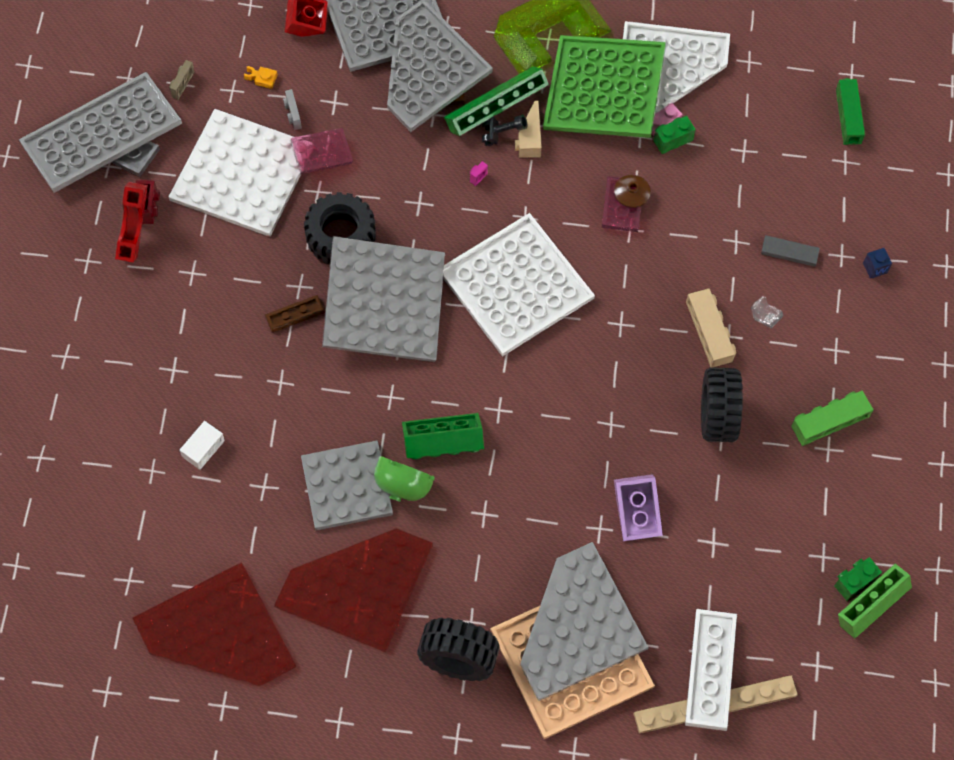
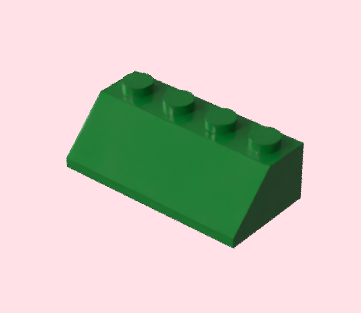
M478 413L402 422L407 458L438 457L441 454L456 455L460 452H478L484 449L483 429Z

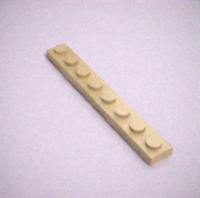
M792 675L731 689L729 713L796 697L798 694ZM687 700L634 712L639 734L685 723Z

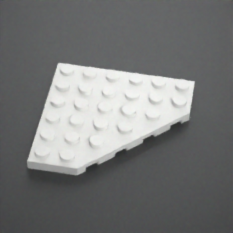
M625 21L623 39L666 42L655 114L669 104L675 103L727 67L730 34Z

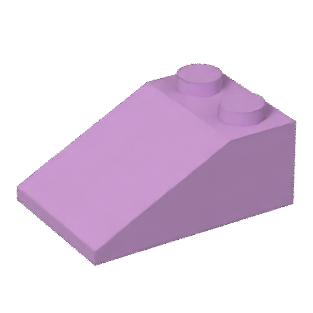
M653 475L614 480L623 541L663 536L655 477Z

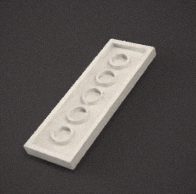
M696 609L685 726L727 731L737 614Z

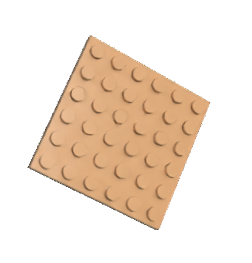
M540 606L490 628L492 635L499 642L500 651L543 739L549 738L642 694L655 686L637 654L538 701L520 663Z

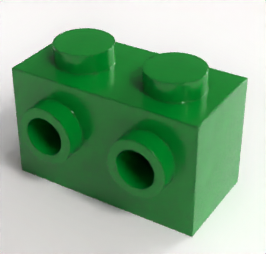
M688 116L678 117L669 124L658 126L655 129L653 141L661 154H664L693 141L696 129Z
M870 557L866 560L861 558L853 564L854 568L848 572L846 569L837 576L839 579L834 586L846 601L875 582L882 574V571Z

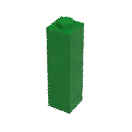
M845 78L839 80L836 87L843 145L862 144L865 131L857 79Z

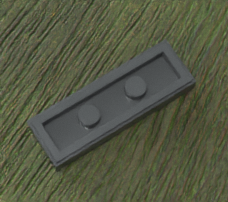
M765 235L761 254L815 267L820 248Z

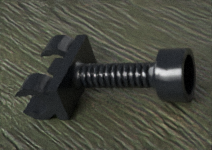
M524 115L516 116L514 121L499 125V122L494 117L482 123V127H485L487 131L490 130V134L482 136V143L485 142V146H492L493 144H498V133L514 128H517L519 131L527 129L526 117Z

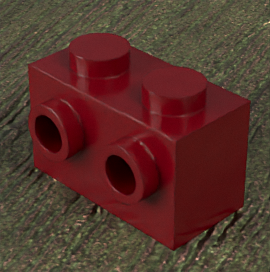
M136 180L138 184L148 185L142 224H154L155 217H158L156 202L160 200V190H157L155 181Z

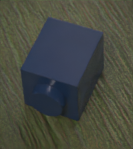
M881 248L867 253L863 265L871 279L887 274L892 262L885 248Z

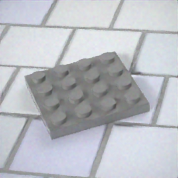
M378 440L301 455L315 531L393 515L389 493L381 490L374 478V470L379 456H381Z

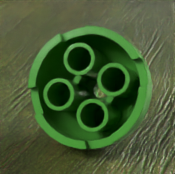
M379 456L374 470V478L378 487L384 492L389 493V498L399 502L401 499L408 501L422 499L429 493L435 478L427 473Z

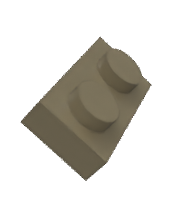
M186 60L183 66L179 67L175 80L173 79L169 86L172 98L179 100L195 72L193 62Z

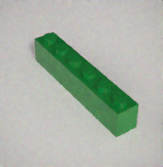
M533 66L444 117L450 132L460 136L548 86L549 83L543 69Z

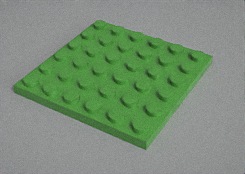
M560 35L543 129L651 138L666 42Z

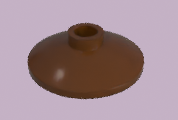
M637 175L621 177L614 187V195L617 201L629 208H637L644 205L649 200L651 194L648 182Z

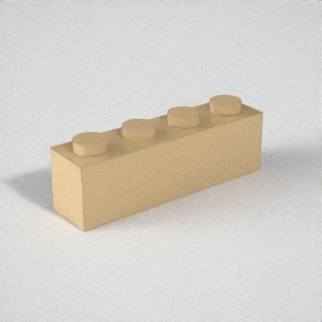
M710 289L688 294L686 304L710 366L717 367L733 362L736 348L729 340V330L727 327H724L723 315L717 309L715 295L711 294Z

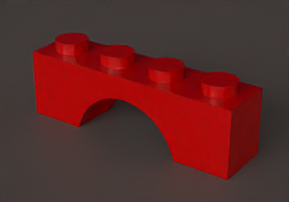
M128 182L124 187L122 202L123 221L115 255L117 260L134 263L138 258L148 185Z

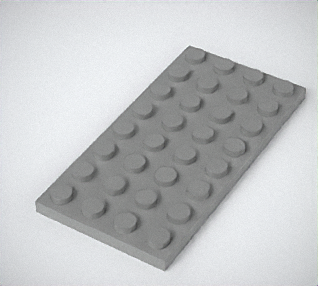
M147 72L24 136L19 141L53 193L179 126L182 124V121Z

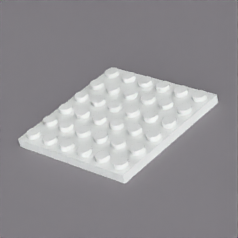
M214 109L169 195V201L271 237L314 149V144Z
M530 213L444 265L443 279L502 357L595 298L590 288Z

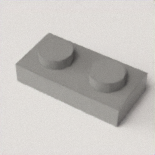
M292 89L286 90V98H283L285 109H289L290 112L287 113L289 124H293L294 130L302 129Z

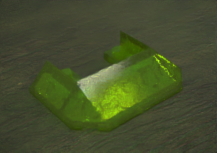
M530 0L500 15L494 39L520 74L533 66L539 68L551 62V56L535 34L561 21L565 23L573 36L599 38L611 32V29L590 0Z

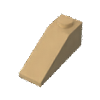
M534 101L526 117L528 127L527 129L520 130L518 140H515V151H519V158L541 157L539 103Z

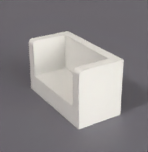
M204 421L180 449L181 456L200 470L225 441L223 433Z

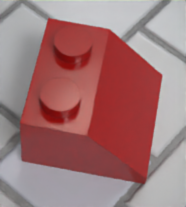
M288 0L285 33L300 37L324 34L328 1Z

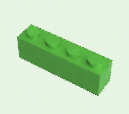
M853 391L841 400H832L825 407L818 406L814 408L811 413L806 415L805 413L799 414L794 418L795 420L791 427L801 445L804 446L869 418L873 408L863 391L857 393Z
M894 564L838 614L840 627L855 639L912 588L910 575L897 564Z

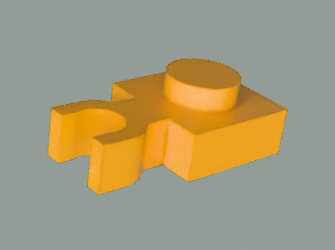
M247 66V72L252 74L244 73V79L249 81L255 80V85L272 89L278 73L276 70L260 67L259 71H257L253 67Z

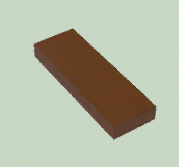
M318 295L267 313L265 318L273 333L325 312Z

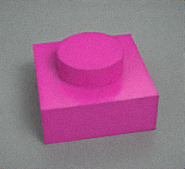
M482 161L478 166L475 165L471 169L470 182L474 186L487 175L488 165Z

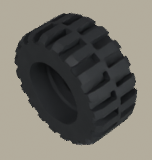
M336 192V195L326 194V198L320 197L317 199V204L313 203L309 207V211L306 212L304 230L308 248L311 252H314V256L317 259L322 258V261L326 264H329L331 261L333 238L323 232L328 223L338 219L349 220L358 228L351 236L347 237L348 239L374 242L376 239L373 211L370 210L367 202H363L362 198L358 196L354 198L351 193L343 195L342 192Z
M710 367L705 370L701 394V429L703 439L708 442H735L740 435L743 410V384L741 372L736 368Z
M437 618L426 623L417 654L419 660L425 666H428L433 671H437L439 674L464 681H483L493 674L500 645L497 638L491 632L484 630L480 626L478 627L473 623H467L459 619Z

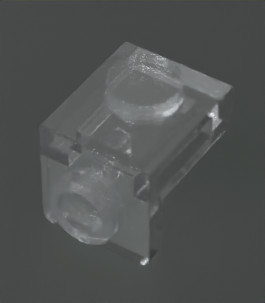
M764 296L751 307L754 320L770 328H773L784 316L781 310L769 305Z

